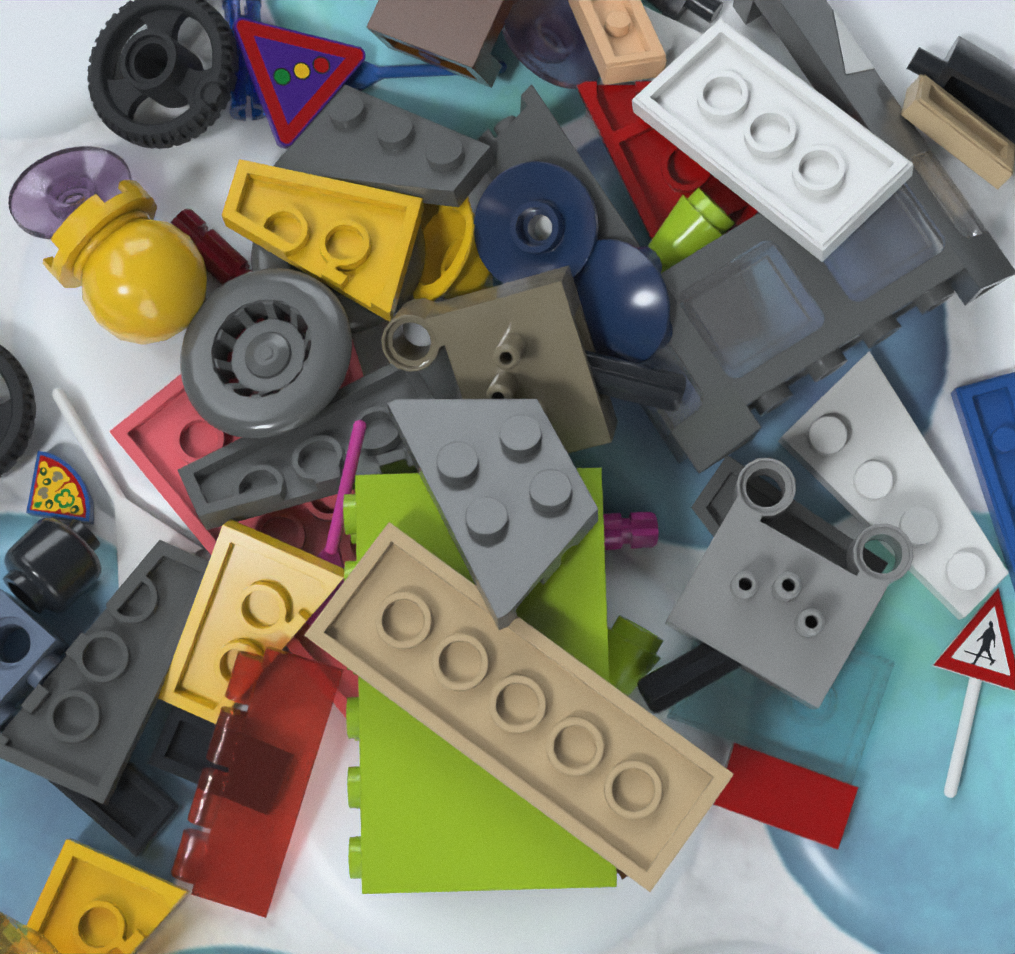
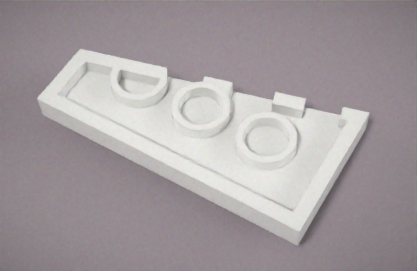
M870 351L779 439L778 442L865 528L874 524L887 523L900 528L907 534L913 545L914 556L909 571L958 620L965 618L1008 575L1007 569ZM878 540L892 555L895 556V553L890 545H888L884 541Z

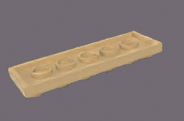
M390 522L304 635L649 892L652 891L734 775L517 616L508 627L498 630L477 586Z

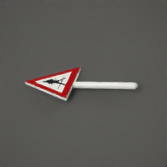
M999 588L995 589L931 665L969 677L944 788V794L948 798H953L957 795L982 682L1015 692V657Z

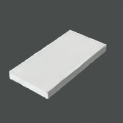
M721 18L632 99L633 112L821 262L887 201L913 173L912 162Z

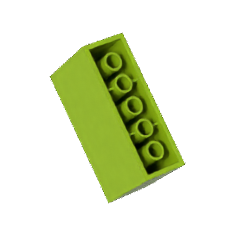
M602 467L576 468L598 507V522L578 545L572 546L565 551L559 568L544 585L539 582L518 606L516 612L518 617L610 683ZM419 473L355 475V494H344L343 518L345 534H350L352 544H356V561H345L344 581L390 522L475 584ZM358 676L359 697L347 698L346 724L348 739L359 741L360 766L348 767L347 793L349 808L360 809L361 836L349 838L348 864L350 879H361L362 894L617 887V871L614 865Z

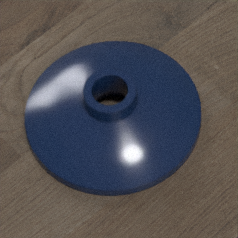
M525 162L514 165L500 173L483 192L474 217V237L479 256L488 271L503 284L565 266L570 267L574 279L587 265L595 249L598 237L597 210L586 186L567 169L547 162ZM543 216L548 217L552 224V232L545 240L539 239L535 232L536 223Z

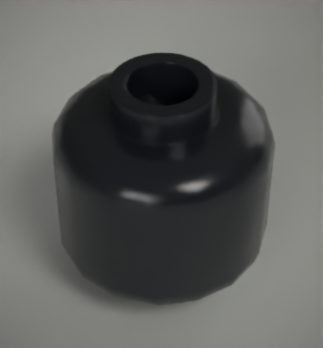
M42 518L7 551L4 563L8 573L3 578L4 583L24 605L38 614H41L45 609L57 613L64 612L99 578L102 567L94 551L100 546V543L96 536L76 519H72L68 524H65L54 518Z

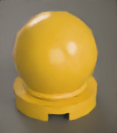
M123 180L118 185V189L122 193L105 203L95 194L67 217L51 238V241L59 249L55 257L44 258L42 264L64 288H78L82 286V299L102 328L119 340L146 345L168 340L187 329L206 300L207 269L202 255L190 236L170 222L154 220L157 210V204L137 181Z

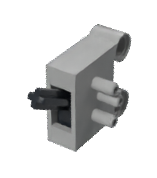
M758 458L748 463L741 470L733 490L734 503L665 622V625L700 645L639 679L637 682L638 691L646 705L654 714H660L741 668L812 710L819 709L888 585L902 578L910 569L914 556L913 545L907 534L900 528L887 523L874 524L864 529L849 545L846 554L848 572L764 524L779 519L788 509L796 492L795 478L791 470L784 463L773 458ZM763 475L773 478L781 489L780 502L772 507H761L754 504L746 493V483L750 479ZM881 540L892 547L895 553V565L891 572L880 574L866 566L862 552L866 542Z

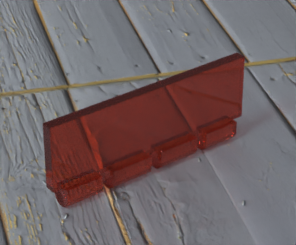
M271 646L266 648L264 656L247 651H238L225 697L234 702L247 705L248 710L246 712L228 706H223L220 709L206 759L215 764L228 767L229 772L214 768L202 769L187 820L195 825L211 829L210 834L196 829H184L171 870V875L174 878L194 884L191 895L261 917H267L344 669Z

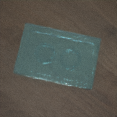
M693 641L690 650L700 644ZM853 647L819 709L814 710L745 670L738 668L670 707L666 717L852 785L895 661Z

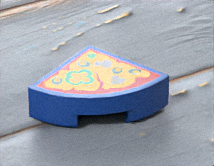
M38 451L26 513L35 517L54 518L63 521L76 519L81 523L94 525V503L82 477L61 458L47 452Z

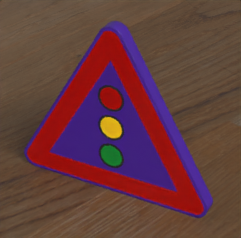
M238 18L232 27L276 144L283 149L289 148L366 58L365 51L361 47L246 18Z

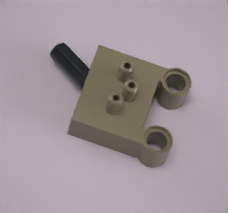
M569 266L437 303L425 298L413 299L399 309L385 327L381 339L382 350L388 361L398 369L408 372L421 371L430 366L445 346L462 399H538L567 453L612 442L618 421L610 396L675 412L681 406L686 387V377L680 373L596 353ZM405 323L421 325L427 330L431 344L428 346L412 344L404 335L402 325Z

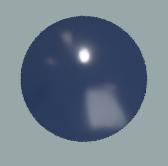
M615 239L598 240L587 265L574 278L596 353L642 363L670 342L673 328L670 322L668 291L661 275L662 263L656 252L649 247H635L632 244Z

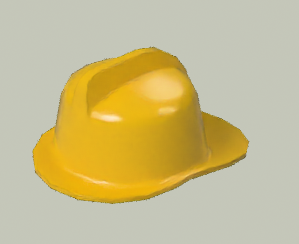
M469 197L464 200L460 207L423 203L424 211L420 224L425 239V265L413 297L415 299L425 298L435 301L439 297L451 299L493 287V275L482 262L476 248L474 237L475 214L472 212Z

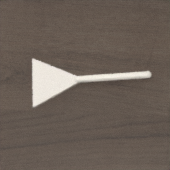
M61 388L54 389L52 397L114 502L119 587L159 540L192 554L202 550V547L126 499L64 390Z

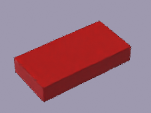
M732 743L725 768L734 775L713 805L838 850L859 787L741 744Z

